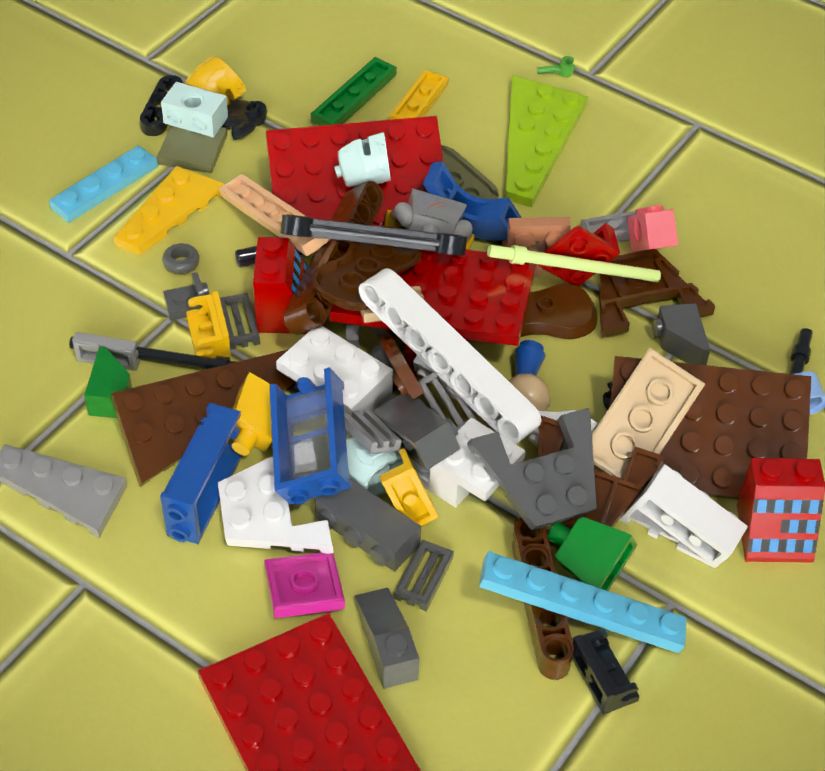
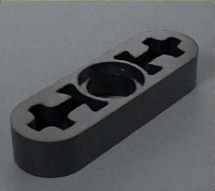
M167 75L158 81L140 115L141 130L145 135L158 136L165 132L168 124L163 122L162 107H156V105L161 104L167 91L176 82L183 83L180 77Z

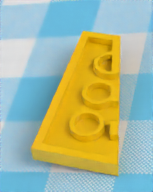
M176 166L114 236L115 245L141 255L168 235L167 231L176 225L181 226L188 220L187 216L196 209L201 211L209 205L208 201L214 196H222L219 188L225 184Z

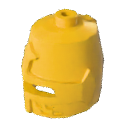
M213 56L199 65L184 83L225 95L227 105L230 104L229 99L235 100L247 91L238 75L223 60Z

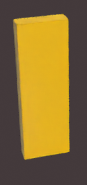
M424 70L389 115V120L425 117L448 86L449 77Z

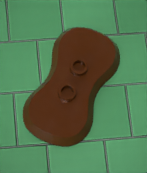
M350 242L345 254L315 269L312 275V282L318 294L330 303L348 310H365L369 307L365 305L359 295L360 284L386 268L393 270L397 275L402 274L419 262L422 253L418 249Z
M558 284L543 290L530 292L520 337L536 334L562 339L584 337L590 334L597 324V312L594 302L584 289L572 284Z

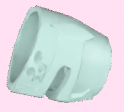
M384 132L368 136L365 140H361V138L354 140L338 151L339 165L334 167L337 178L343 176L347 187H357L367 181H374L379 184L391 180Z
M353 436L347 439L349 478L376 496L385 494L386 490L379 475L404 464L399 450L370 454Z

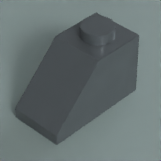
M696 303L660 306L658 317L653 320V333L655 337H659L662 349L685 363L707 365L710 347Z

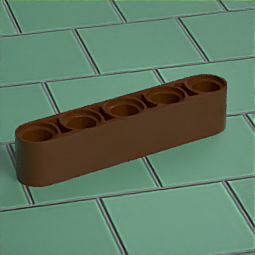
M522 517L518 518L514 524L512 540L514 560L529 565L539 566L538 568L556 573L546 528L542 527L531 531ZM524 602L540 673L551 680L564 678L570 671L574 652L567 616ZM543 624H550L554 627H546ZM549 655H558V656H560L561 658H560V659H555V658H552V657L549 656Z

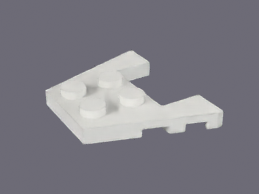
M313 439L295 445L296 474L318 470ZM273 456L218 482L225 539L228 546L271 549L272 545L290 547L291 551L304 552V549L308 548L320 549V552L325 554L334 553L328 520L292 526L289 503L275 492Z

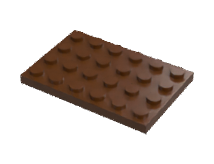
M615 356L610 406L642 360L641 358ZM673 362L705 383V386L661 451L660 455L665 456L663 465L665 464L672 470L680 473L685 480L700 491L708 494L709 497L739 500L751 458L807 459L811 376Z

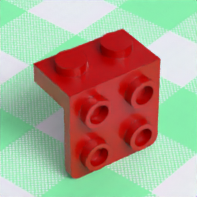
M605 223L594 233L581 226H576L544 253L609 263L620 254V249L614 228ZM538 264L544 270L579 287L596 274Z

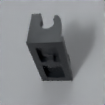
M599 629L573 638L574 652L572 660L604 715L638 702L640 696L637 692L639 689L636 683H630L612 652L609 641L606 638L608 634L605 629Z

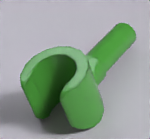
M564 56L561 59L560 65L537 67V74L555 72L563 77H570L575 69L573 64L574 58Z

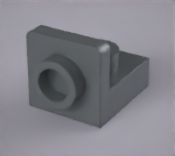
M198 272L192 273L193 285L163 291L170 321L186 318L187 311L203 307L202 305L189 307L188 300L193 297L209 295L208 285L206 282L201 283Z

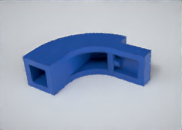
M442 161L432 163L423 183L427 192L467 204L462 220H467L472 224L474 238L507 240L509 218H522L510 198L482 199L475 197L460 188Z

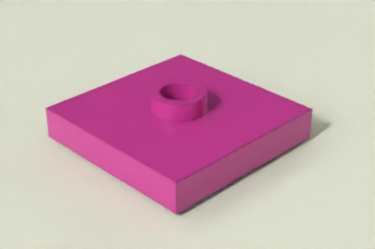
M314 553L264 560L274 618L345 609V598L333 553Z

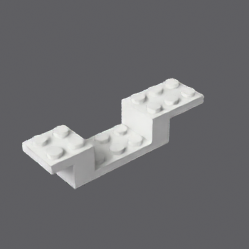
M322 325L311 329L276 361L277 370L296 382L299 378L307 377L316 386L325 384L324 369L330 367L344 382V412L349 413L351 416L352 411H359L363 415L364 410L374 411L397 397L392 394V368ZM472 417L458 430L459 434L456 436V439L461 448L460 450L428 470L411 459L425 488L455 508L470 492L486 501L500 486L495 478H491L484 469L485 464L476 453L473 455L467 445L468 441L472 438L495 432ZM346 430V438L349 439L352 435ZM500 435L510 463L522 462L525 459V450Z

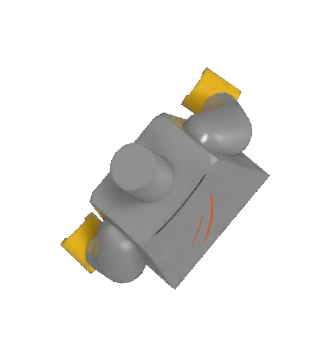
M413 188L408 203H398L392 211L387 210L384 226L399 229L403 226L407 230L467 236V250H470L475 237L472 234V224L467 220H462L467 204Z

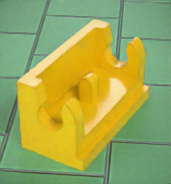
M218 291L188 300L189 307L203 306L200 309L186 312L195 355L216 358L217 355L231 357L229 334Z

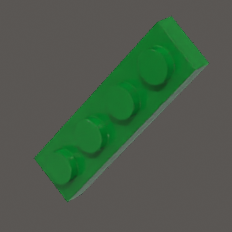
M374 57L311 113V122L318 126L343 124L397 75V67Z

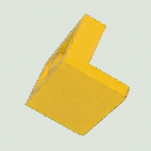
M403 448L399 450L404 464L379 475L395 508L420 526H423L439 518L415 466L406 449Z

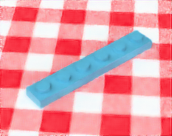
M490 551L487 552L483 559L479 582L480 588L676 653H680L685 647L687 617Z

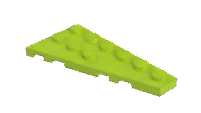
M512 75L505 198L509 197L512 202L532 208L587 105L588 96Z

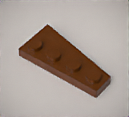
M386 332L377 337L396 371L393 373L392 378L402 396L409 393L411 398L415 399L423 394L422 387L390 333Z

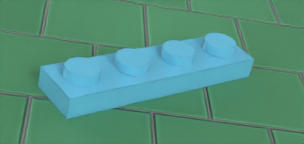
M138 145L49 200L50 208L69 223L158 167L157 158Z

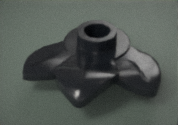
M233 101L227 105L228 118L222 127H232L233 140L240 139L250 134L256 126L266 120L267 107L261 101Z

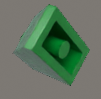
M99 346L84 394L89 416L117 418L110 398L111 393L133 388L128 371L106 347Z

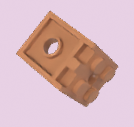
M570 217L509 218L507 240H500L501 246L511 248L512 245L524 246L530 251L544 253L570 231ZM536 264L534 277H540L541 271L544 270L538 264Z

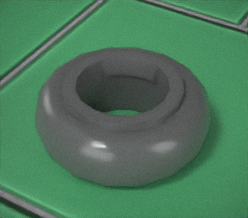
M184 243L168 247L162 257L164 267L174 274H185L193 271L198 266L200 259L198 251L193 246ZM179 257H186L184 260H175Z

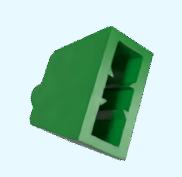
M580 517L572 529L561 523H556L548 534V540L560 546L555 558L565 570L578 581L609 591L637 547L632 535L585 517Z

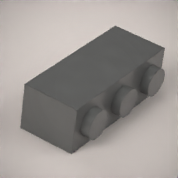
M400 394L372 411L402 440L400 450L405 448L409 457L426 470L461 449L456 439L459 433L452 420L441 417L435 408H428L420 398L412 399L409 394L404 396Z
M350 478L351 488L341 490L335 495H322L315 498L316 518L318 521L328 520L329 529H333L342 535L349 545L359 547L368 553L378 565H385L394 572L417 550L421 543V526Z

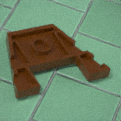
M656 249L619 255L609 263L659 270L661 272L659 282L598 273L602 337L627 333L629 331L630 323L622 309L625 307L677 298L679 304L696 303L700 317L714 314V303L710 299L705 301L698 294L699 289L692 283L687 284L679 276L680 271Z
M541 415V425L538 426V457L561 451L565 441L559 422ZM635 446L624 479L594 469L597 509L591 514L580 517H585L613 528L663 465L665 456ZM580 517L560 523L572 529Z

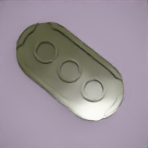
M441 145L444 165L460 188L478 198L498 199V189L487 177L454 149Z

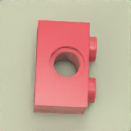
M663 205L635 209L636 215L627 217L631 252L678 245L673 209L663 211Z

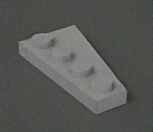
M6 444L0 450L1 483L24 496L30 495L37 499L41 506L48 510L53 508L63 514L66 520L75 525L78 523L89 529L92 535L100 538L127 488L126 478Z

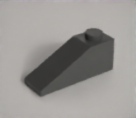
M389 588L354 595L383 689L417 681L419 675V655L410 629Z

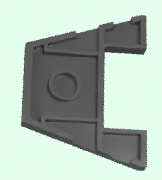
M589 408L563 414L557 419L569 448L566 450L511 464L499 432L472 438L467 443L473 455L476 453L485 464L484 469L489 476L495 478L505 490V497L531 531L591 514L597 509Z

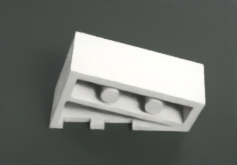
M665 464L652 477L619 519V521L627 525L632 520L648 528L647 535L655 539L662 535L678 543L677 550L713 568L718 567L732 554L748 527L735 514L724 509L713 501L708 494L697 489L685 480L680 473L672 470Z

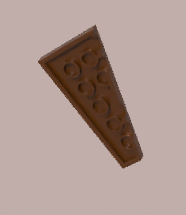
M288 350L112 392L110 398L139 486L142 487L150 479L174 466L182 458L199 425H202V418H207L206 408L209 403L233 408L239 388L249 372L271 385L276 383L284 392L297 385L296 381L277 370L276 361Z

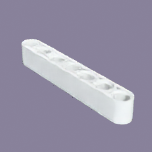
M383 269L360 284L359 295L365 305L501 436L517 444L541 425V415L536 407L393 270Z

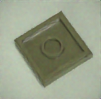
M171 125L157 155V162L160 165L179 166L184 169L212 173L226 141L227 129L220 128L213 138Z

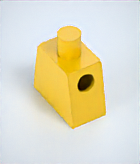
M249 372L239 388L232 408L241 411V416L236 424L239 434L231 446L235 452L243 456H248L254 446L261 451H266L272 444L271 384Z

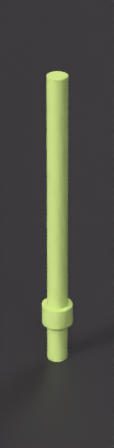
M490 244L487 248L488 257L506 259L512 264L524 265L526 262L659 282L661 277L659 270L530 251L524 246L512 245L510 248Z

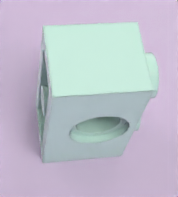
M176 82L161 101L163 122L165 124L213 138L228 118L227 98L225 95Z

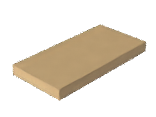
M650 347L592 433L594 468L624 479L635 446L660 454L705 386V383Z

